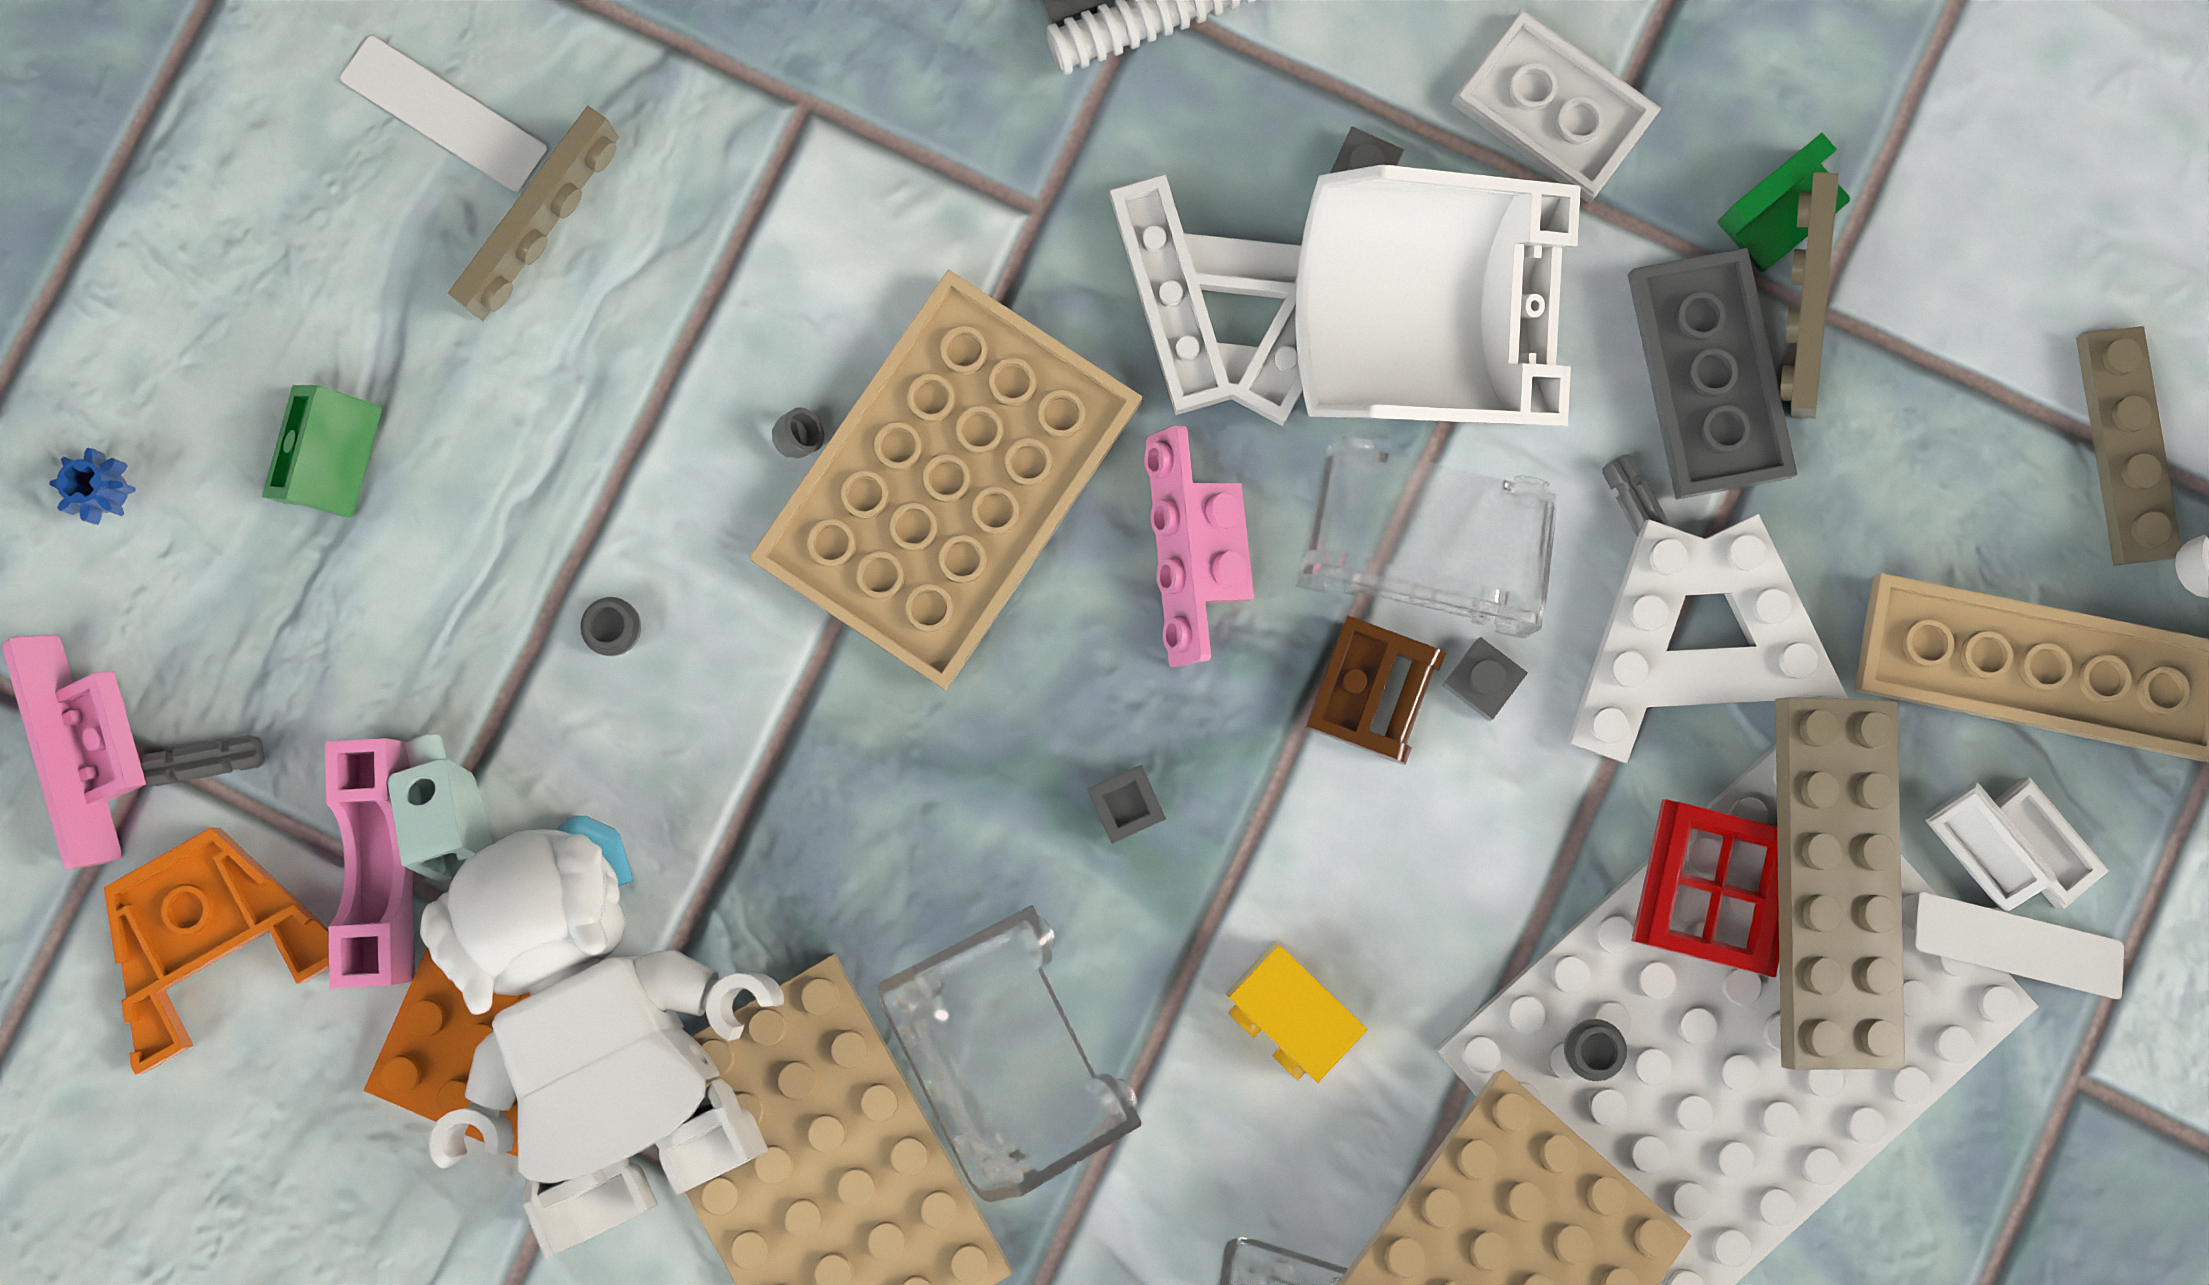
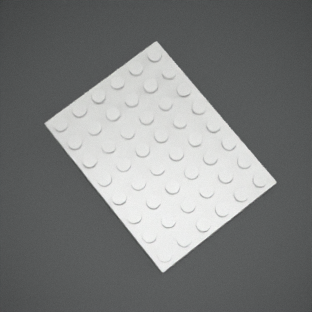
M1776 744L1705 808L1777 827ZM1691 828L1682 873L1714 880L1723 836ZM1735 839L1726 884L1758 892L1767 847ZM1902 855L1901 894L1905 1069L1793 1070L1782 1068L1780 961L1776 978L1631 941L1649 858L1437 1046L1435 1050L1475 1096L1479 1094L1495 1072L1504 1069L1692 1235L1659 1285H1735L2039 1007L2007 972L1921 952L1916 949L1915 938L1919 894L1925 892L1937 895V893ZM1679 884L1670 929L1702 937L1711 892ZM1723 896L1714 940L1746 948L1755 904ZM1586 1019H1601L1613 1024L1622 1033L1627 1046V1056L1622 1069L1615 1076L1604 1081H1590L1575 1074L1568 1066L1564 1056V1042L1568 1032L1577 1023Z

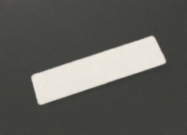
M373 35L366 38L340 76L342 83L513 192L521 189L547 151V146Z
M1925 892L1919 894L1915 947L1918 951L2113 999H2120L2122 997L2124 945L2121 941Z

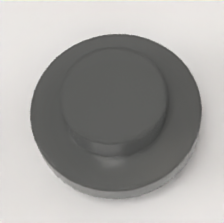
M605 597L596 600L585 610L581 619V635L584 642L591 650L604 656H619L628 652L635 646L641 634V620L638 612L630 603L620 598Z
M1586 1019L1577 1023L1568 1032L1564 1042V1056L1568 1066L1578 1076L1590 1081H1604L1612 1078L1622 1069L1627 1056V1046L1622 1033L1613 1024L1601 1019Z

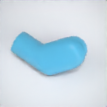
M572 816L565 823L559 825L556 831L572 835L583 834L593 843L600 846L602 855L615 871L618 887L634 882L621 836L615 828L589 816Z

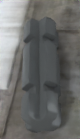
M1622 455L1602 468V474L1610 489L1616 488L1620 495L1616 497V500L1637 538L1646 520L1650 519L1664 525L1669 523L1647 481L1641 483L1638 476L1642 472L1632 455Z
M247 735L231 738L229 742H222L220 740L177 748L173 752L161 751L146 754L142 757L140 764L146 784L161 786L176 783L177 780L188 781L231 773L233 769H240L242 771L258 768L264 764L265 755L261 739L257 736Z

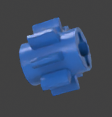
M86 448L84 460H72L64 456L61 458L63 467L60 469L57 479L49 481V485L57 488L59 494L64 498L57 506L59 511L71 515L79 513L81 521L94 525H99L102 513H113L119 516L125 514L121 506L126 501L127 495L136 490L135 487L128 485L121 475L128 467L125 462L115 458L106 460L104 453L93 448Z

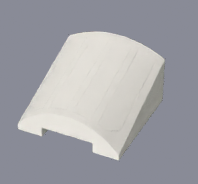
M1377 165L1319 175L1302 239L1296 291L1297 355L1308 416L1568 426L1571 366L1556 365L1562 248L1574 247L1578 243L1581 186L1389 165Z

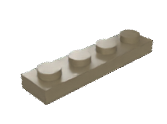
M587 105L447 293L482 321L485 320L490 311L495 312L507 302L513 290L512 282L525 264L531 265L541 256L547 245L548 233L560 218L568 217L576 209L582 197L581 189L594 172H601L611 162L616 152L615 143L620 137L606 117Z
M1814 173L1812 192L1800 191L1797 227H1808L1806 249H1794L1791 285H1803L1801 307H1789L1786 329V342L1797 343L1795 366L1783 365L1780 392L1781 400L1792 401L1791 417L1816 419L1839 173Z
M2144 326L2085 333L2077 337L2076 342L2113 565L2174 559L2181 548Z

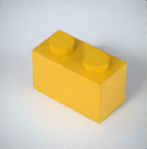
M1276 942L1259 957L1226 993L1228 998L1235 1003L1228 1014L1253 1038L1263 1030L1279 1046L1271 1056L1297 1081L1307 1073L1319 1083L1368 1030Z

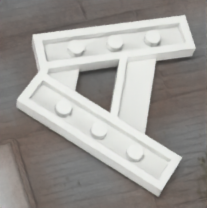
M1166 174L1110 190L1111 203L1175 415L1232 399L1283 427L1303 391L1296 342V291L1301 246L1184 233ZM1201 290L1285 300L1259 347L1217 343Z
M1759 514L1743 519L1704 539L1649 519L1645 521L1636 540L1566 743L1621 763H1628L1647 707L1775 701V699L1786 697L1848 699ZM1724 593L1750 646L1667 651L1686 595Z

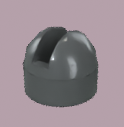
M798 407L785 413L777 420L772 429V442L778 452L788 458L806 457L817 451L824 441V429L820 420L812 411L806 408Z

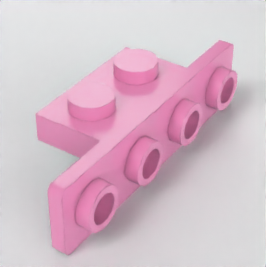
M1172 426L1147 437L1145 468L1149 474L1153 507L1150 519L1157 544L1159 565L1156 577L1158 587L1162 593L1165 622L1163 642L1168 651L1170 667H1184L1209 661L1211 658L1206 604L1242 603L1254 600L1242 483H1193L1186 426Z
M58 635L12 637L4 641L2 649L63 866L70 870L111 863L120 859L122 852L108 802L146 785L140 764L141 759L136 750L126 715L125 703L120 694L114 671L93 673L73 682L63 643Z

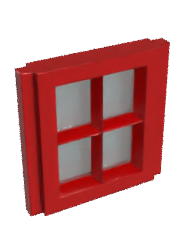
M1662 799L1631 941L1776 978L1779 965L1777 827L1683 802Z

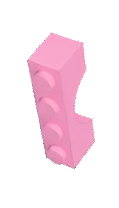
M382 738L325 742L326 803L333 811L340 828L345 863L341 903L335 918L328 926L330 989L395 985L412 982L415 975L413 870L401 864L388 787L389 776L410 768L405 748L407 742Z

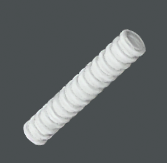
M1114 0L1113 7L1109 8L1106 4L1099 5L1097 7L1098 13L1093 15L1089 10L1081 12L1080 20L1075 21L1073 17L1064 19V26L1058 28L1055 23L1048 25L1046 37L1058 69L1065 75L1073 73V66L1079 64L1081 68L1089 67L1090 59L1096 58L1098 62L1106 60V53L1112 51L1114 55L1122 54L1123 47L1129 45L1131 49H1135L1140 46V40L1144 38L1150 43L1156 40L1157 33L1162 32L1164 36L1173 34V27L1179 26L1181 30L1189 28L1190 21L1193 19L1197 23H1202L1206 21L1207 14L1212 13L1214 17L1223 14L1224 7L1228 6L1230 10L1238 9L1242 0ZM1244 0L1247 4L1256 2V0Z

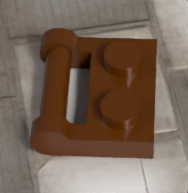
M1347 615L1342 624L1305 728L1369 751L1384 759L1406 765L1412 747L1407 745L1433 670L1440 671L1446 653L1433 646ZM1397 655L1409 660L1411 664L1385 736L1369 730Z

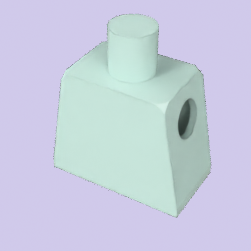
M426 735L414 738L405 744L410 768L389 776L388 787L402 866L444 884L453 881L459 868L469 858L482 849L494 844L473 774L446 758L441 736Z

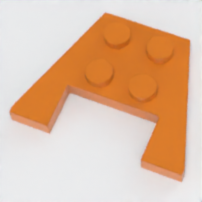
M211 827L104 887L115 964L121 963L126 998L121 1000L124 1023L130 1022L134 1052L129 1053L131 1068L135 1075L147 1073L194 1046L166 993L167 989L264 934L270 932L296 984L306 983L329 970L328 928L221 828Z

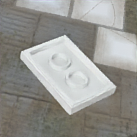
M1522 8L1451 102L1452 106L1559 183L1581 186L1580 198L1591 204L1662 109Z

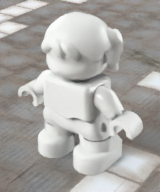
M550 829L518 831L482 849L469 858L457 871L450 884L448 893H443L437 901L426 906L422 914L420 936L429 948L432 960L450 980L454 981L456 987L463 992L464 1001L472 1014L485 1013L490 1009L493 992L501 995L515 996L530 992V997L502 1010L495 1016L492 1023L493 1032L487 1035L475 1049L464 1095L465 1098L471 1101L470 1105L467 1108L448 1112L437 1121L431 1131L429 1149L431 1159L439 1167L445 1169L457 1165L467 1153L464 1136L466 1129L471 1124L477 1127L483 1134L485 1142L484 1151L494 1155L512 1151L514 1140L512 1125L501 1110H509L517 1097L518 1171L525 1176L523 1206L546 1259L658 1205L641 1166L636 1163H628L627 1159L654 1143L660 1149V1162L675 1196L769 1151L754 1116L748 1110L741 1109L732 1088L722 1079H717L720 1077L717 1066L706 1051L688 1033L682 1030L684 1026L676 1011L698 1016L703 1015L706 1011L709 1024L716 1034L727 1041L740 1039L744 1025L735 1019L732 1011L733 1000L738 992L742 989L752 992L761 1007L783 1005L784 995L777 982L762 973H737L725 976L718 981L719 975L717 971L675 950L656 951L644 956L612 957L601 961L611 954L620 943L626 926L624 911L619 902L618 879L615 871L602 855L600 846L593 843L587 836L583 834L572 835ZM711 1082L710 1086L705 1088V1085Z

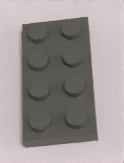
M1748 248L1633 268L1628 274V280L1675 499L1679 500L1782 481L1798 475Z

